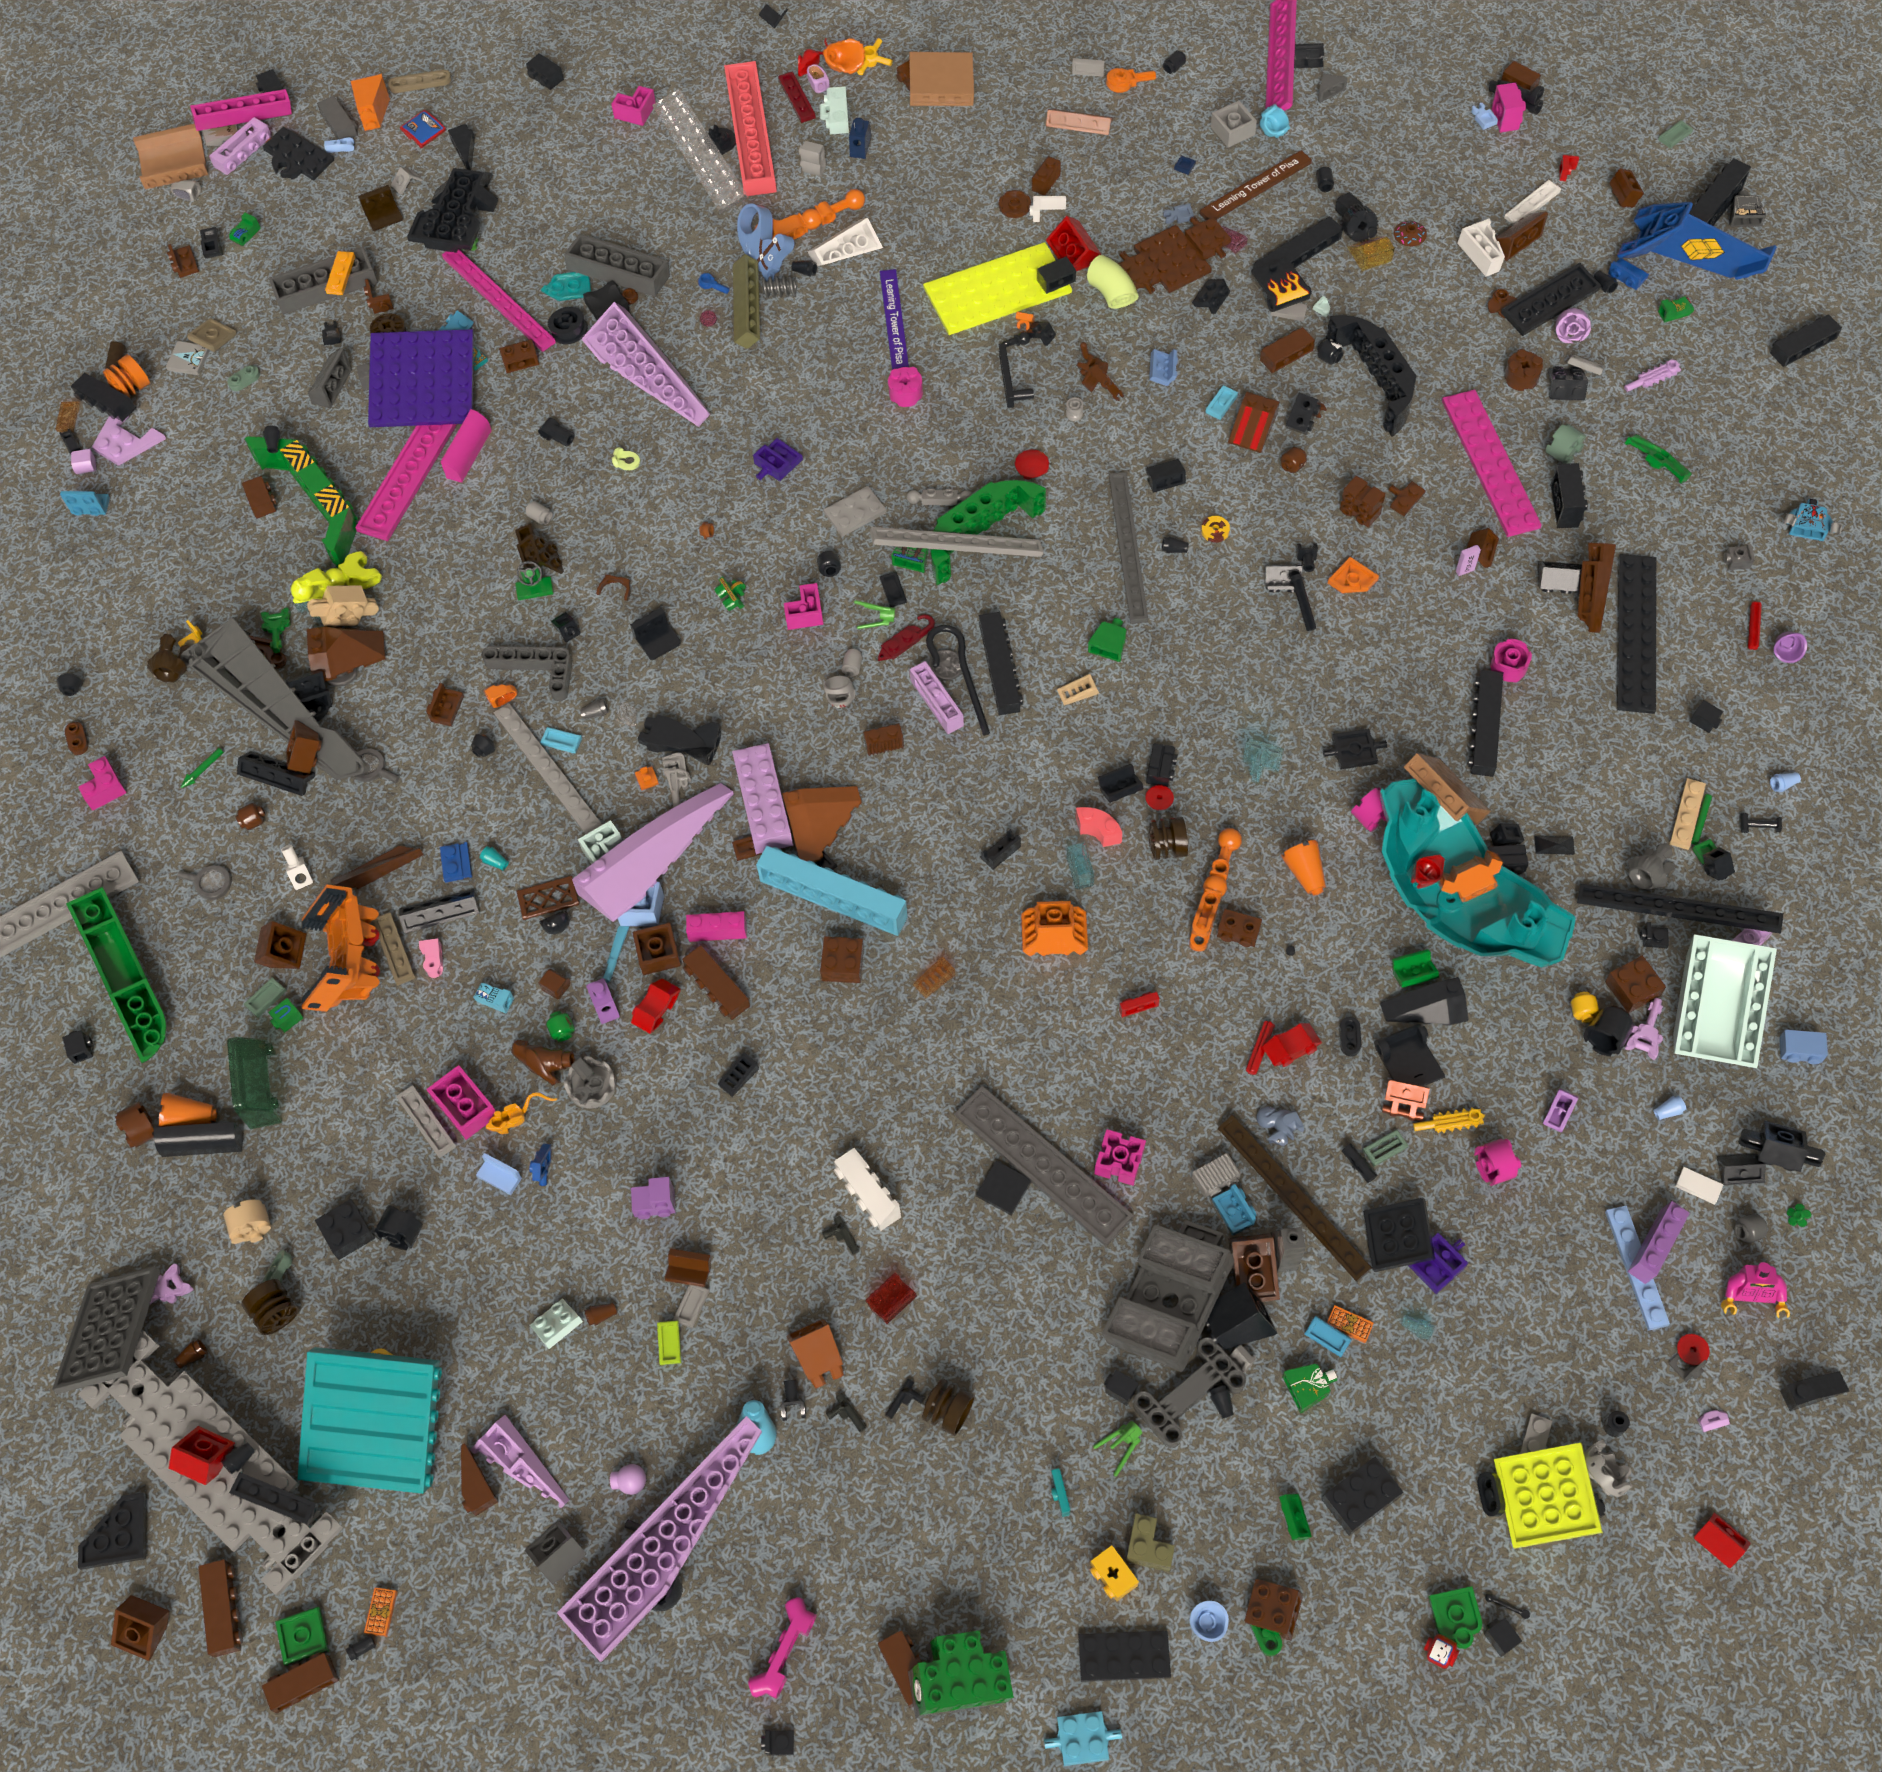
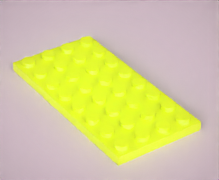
M1045 242L923 284V288L948 335L1072 293V288L1069 284L1046 294L1038 283L1037 269L1056 261Z

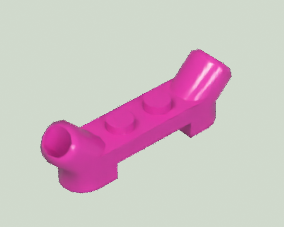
M800 1597L788 1600L785 1604L790 1626L780 1636L779 1643L781 1645L777 1652L773 1651L768 1662L771 1664L768 1671L753 1676L748 1680L750 1692L755 1698L765 1694L775 1699L779 1697L787 1681L786 1676L780 1673L799 1633L808 1637L817 1614L808 1611L804 1599Z

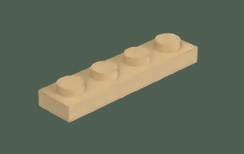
M1689 778L1686 779L1669 845L1689 850L1706 783Z

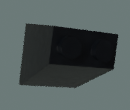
M1245 1282L1216 1300L1206 1322V1325L1212 1330L1210 1335L1216 1344L1220 1343L1225 1349L1277 1334L1264 1303Z

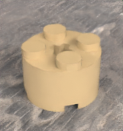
M260 1200L240 1202L241 1206L234 1208V1205H232L224 1212V1219L232 1244L245 1241L258 1242L271 1229L265 1204H262Z

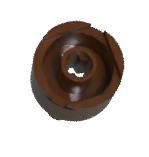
M1519 349L1511 355L1504 374L1508 386L1518 391L1536 387L1542 372L1543 359L1524 349Z
M140 1101L117 1112L115 1122L120 1131L125 1130V1139L131 1148L134 1146L137 1148L154 1138L153 1121L145 1107L141 1106Z

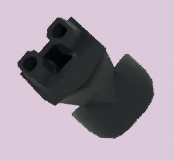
M657 714L656 718L647 717L644 722L645 729H649L650 732L641 731L638 736V742L647 746L648 751L656 753L684 751L699 762L710 765L720 744L721 726L719 723L711 722L692 731L676 720Z

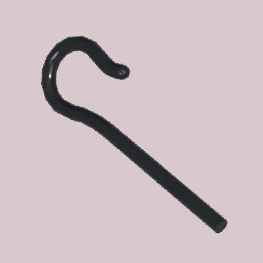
M950 625L936 626L928 633L926 638V646L933 659L932 665L934 668L940 665V657L933 644L934 637L941 632L952 633L958 640L959 664L983 736L989 735L990 731L966 662L965 638L956 627Z

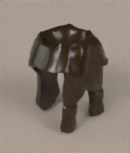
M164 634L160 637L159 651L147 661V669L156 679L174 683L187 671V666L180 657L190 646L181 645L180 653L177 657L172 653V647L176 640L171 634Z

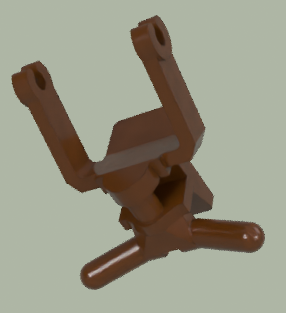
M1081 342L1082 356L1087 361V363L1078 362L1076 365L1080 369L1079 373L1085 376L1082 385L1092 392L1098 382H1100L1101 386L1104 389H1108L1116 401H1120L1117 395L1119 394L1123 398L1124 394L1106 374L1108 363L1102 361L1101 358L1091 355L1088 352L1087 344Z

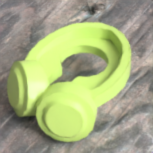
M621 447L614 450L612 463L616 468L634 470L639 466L640 458L636 453L624 451ZM628 457L634 458V462L631 464L625 463V461L620 460L622 458L626 459Z

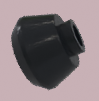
M63 673L57 677L59 691L65 696L77 694L83 685L81 678L73 673Z
M482 733L475 734L471 744L473 754L477 757H486L495 752V744L489 737Z

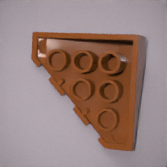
M857 786L806 788L782 793L799 858L814 863L822 859V851L826 846L830 847L837 838L836 832L841 826L845 827L852 817L851 811L854 807L858 808L862 803Z

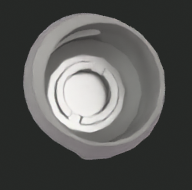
M834 676L825 681L824 692H826L829 704L836 708H844L852 703L855 698V688L848 677Z

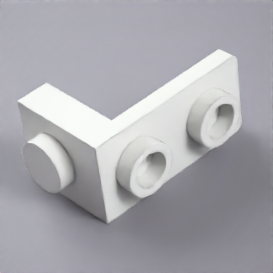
M1033 196V205H1030V216H1033V222H1040V210L1066 209V196Z

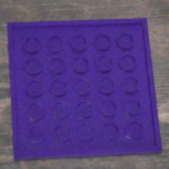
M473 329L371 333L369 427L463 424L469 411L473 410Z

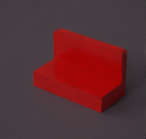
M1715 1512L1694 1536L1698 1543L1728 1568H1732L1751 1544Z

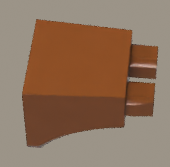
M825 1319L818 1320L786 1336L807 1379L811 1381L815 1388L826 1384L822 1376L823 1373L830 1371L833 1380L844 1376L841 1366L843 1363L829 1324Z

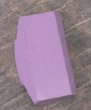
M1718 1410L1706 1412L1697 1419L1703 1432L1730 1424L1727 1413Z

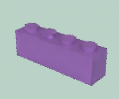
M1673 1201L1659 1211L1627 1272L1644 1284L1656 1277L1690 1213Z

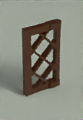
M568 876L517 890L522 919L527 920L578 906L580 902L572 881L573 877ZM564 884L569 885L566 891L559 888L558 886ZM553 888L548 896L540 893L542 890ZM555 890L564 893L559 901L551 898ZM534 893L529 901L524 899V895ZM537 895L545 898L541 906L532 903ZM567 895L572 897V901L562 903ZM548 901L556 904L555 906L544 908ZM529 906L538 909L536 911L527 913V909L529 908Z

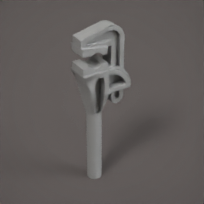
M674 753L662 758L664 775L669 783L672 794L673 808L680 804V788L682 787L683 790H686L689 787L688 783L692 782L686 770L685 757L682 753Z

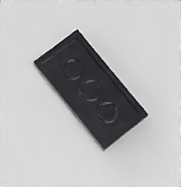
M1168 1631L1078 1634L1081 1682L1171 1678Z

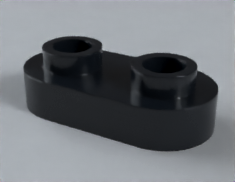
M1346 1017L1341 1021L1339 1028L1340 1048L1343 1054L1353 1057L1360 1052L1362 1046L1361 1027L1356 1018ZM1346 1027H1352L1353 1030L1348 1031ZM1352 1045L1354 1049H1348L1347 1046Z
M1483 1472L1477 1480L1483 1511L1488 1516L1499 1517L1506 1508L1500 1478L1493 1472Z

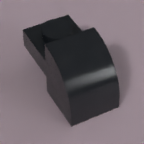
M212 227L200 230L201 247L205 259L222 256L223 251L217 228Z

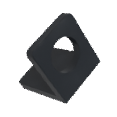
M766 4L760 11L759 16L773 28H776L788 9L786 8L782 15H780Z

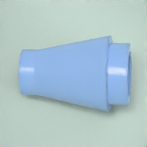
M1797 772L1775 774L1770 779V786L1775 792H1783L1793 785L1800 783L1801 778Z
M1679 1095L1676 1097L1672 1096L1658 1108L1654 1109L1653 1112L1660 1121L1664 1118L1683 1114V1111L1686 1110V1105Z

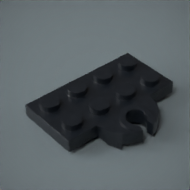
M284 126L263 145V150L273 156L271 164L276 174L279 173L280 168L286 167V169L280 172L282 178H290L292 180L302 173L308 178L315 180L334 161V156Z

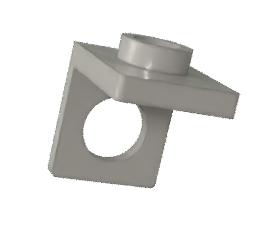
M400 167L391 186L399 194H403L411 178L419 181L423 179L415 171Z

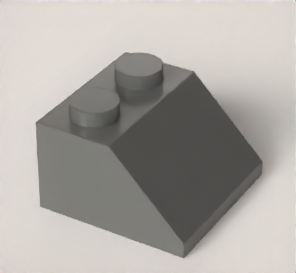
M559 1520L524 1550L552 1585L561 1580L586 1555L585 1551Z

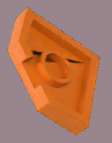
M1349 557L1328 579V584L1341 593L1367 592L1378 581L1379 575Z

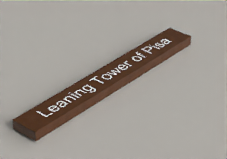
M1300 150L1202 208L1199 214L1205 220L1212 217L1217 220L1310 165L1312 159Z

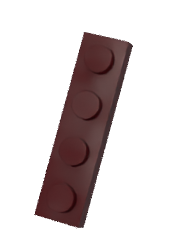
M793 71L779 75L778 81L800 122L804 123L816 119L815 112Z

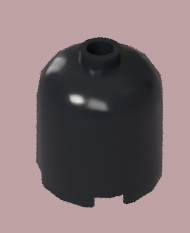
M1614 1005L1605 1006L1598 1011L1583 1034L1585 1042L1589 1041L1594 1046L1592 1049L1601 1055L1611 1057L1612 1054L1619 1055L1633 1030V1019L1623 1008Z

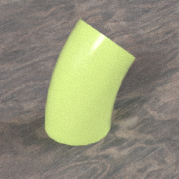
M1104 255L1097 256L1091 262L1087 273L1088 282L1102 293L1108 307L1113 309L1125 307L1138 299L1139 296L1133 281L1119 264Z

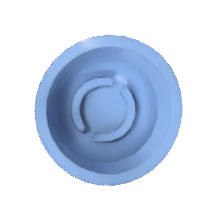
M1204 1601L1196 1605L1191 1611L1189 1619L1191 1629L1204 1641L1215 1642L1224 1637L1228 1628L1229 1619L1227 1611L1218 1602Z

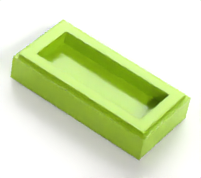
M679 1321L657 1322L660 1365L680 1364Z

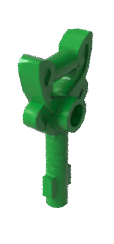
M284 608L280 613L275 614L261 613L264 622L261 627L263 631L272 633L270 648L274 653L280 652V648H282L280 635L285 630V627L291 625L289 620L291 612L289 608Z

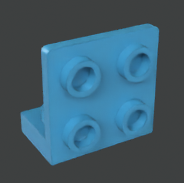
M92 491L60 492V496L72 514L78 516L82 514H91L93 516L106 515L110 500L108 494H96Z

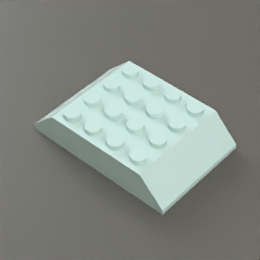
M1693 935L1686 955L1673 1033L1674 1054L1757 1068L1776 948Z

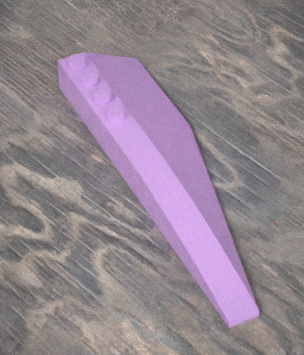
M747 1416L557 1612L600 1662L666 1595L762 1433Z

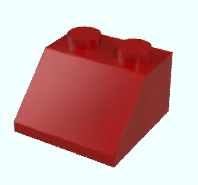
M197 1426L172 1446L168 1469L198 1483L207 1485L219 1475L223 1467L221 1460L224 1459V1455L232 1451L235 1442Z

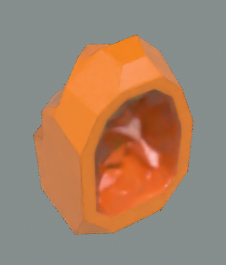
M500 684L486 688L484 693L492 707L497 708L512 701L517 695V690L511 684Z

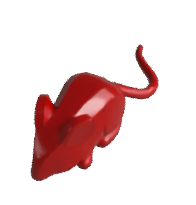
M825 38L824 43H825V45H826V47H827V46H828V44H827V42H826L827 38ZM806 49L802 57L799 55L798 76L806 75L809 66L819 65L820 55H823V52Z

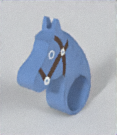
M750 203L741 209L738 216L737 231L739 241L744 253L758 261V270L762 272L765 281H768L769 276L774 281V276L780 271L783 259L792 252L795 243L792 237L783 234H777L772 240L773 218L770 210L766 207ZM758 212L759 222L756 229L752 232L751 222L753 216Z

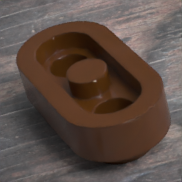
M79 722L69 723L65 727L68 748L74 755H82L89 747L85 729Z

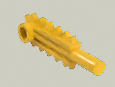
M1471 1107L1470 1111L1463 1108L1461 1113L1457 1110L1453 1114L1447 1111L1446 1115L1439 1112L1438 1115L1434 1114L1433 1119L1430 1121L1413 1123L1414 1131L1434 1128L1437 1133L1441 1131L1445 1133L1447 1129L1453 1132L1455 1128L1461 1131L1462 1127H1466L1469 1130L1471 1125L1477 1128L1479 1124H1484L1483 1118L1485 1115L1481 1113V1109H1474L1473 1107Z

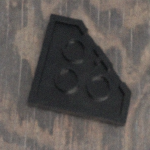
M144 1492L121 1496L112 1511L106 1514L94 1527L95 1530L80 1543L78 1546V1569L83 1570L146 1559V1494Z

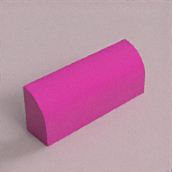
M471 409L441 460L447 479L463 482L492 431L488 420L475 410Z

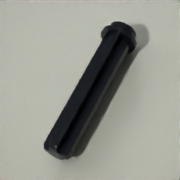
M1296 574L1291 577L1290 583L1294 585L1306 630L1313 631L1316 629V624L1303 582L1305 578L1302 577V574Z

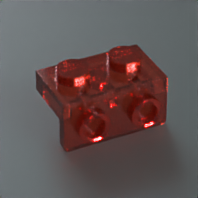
M894 1273L871 1293L865 1301L871 1311L888 1324L917 1297V1294L901 1280L897 1273Z

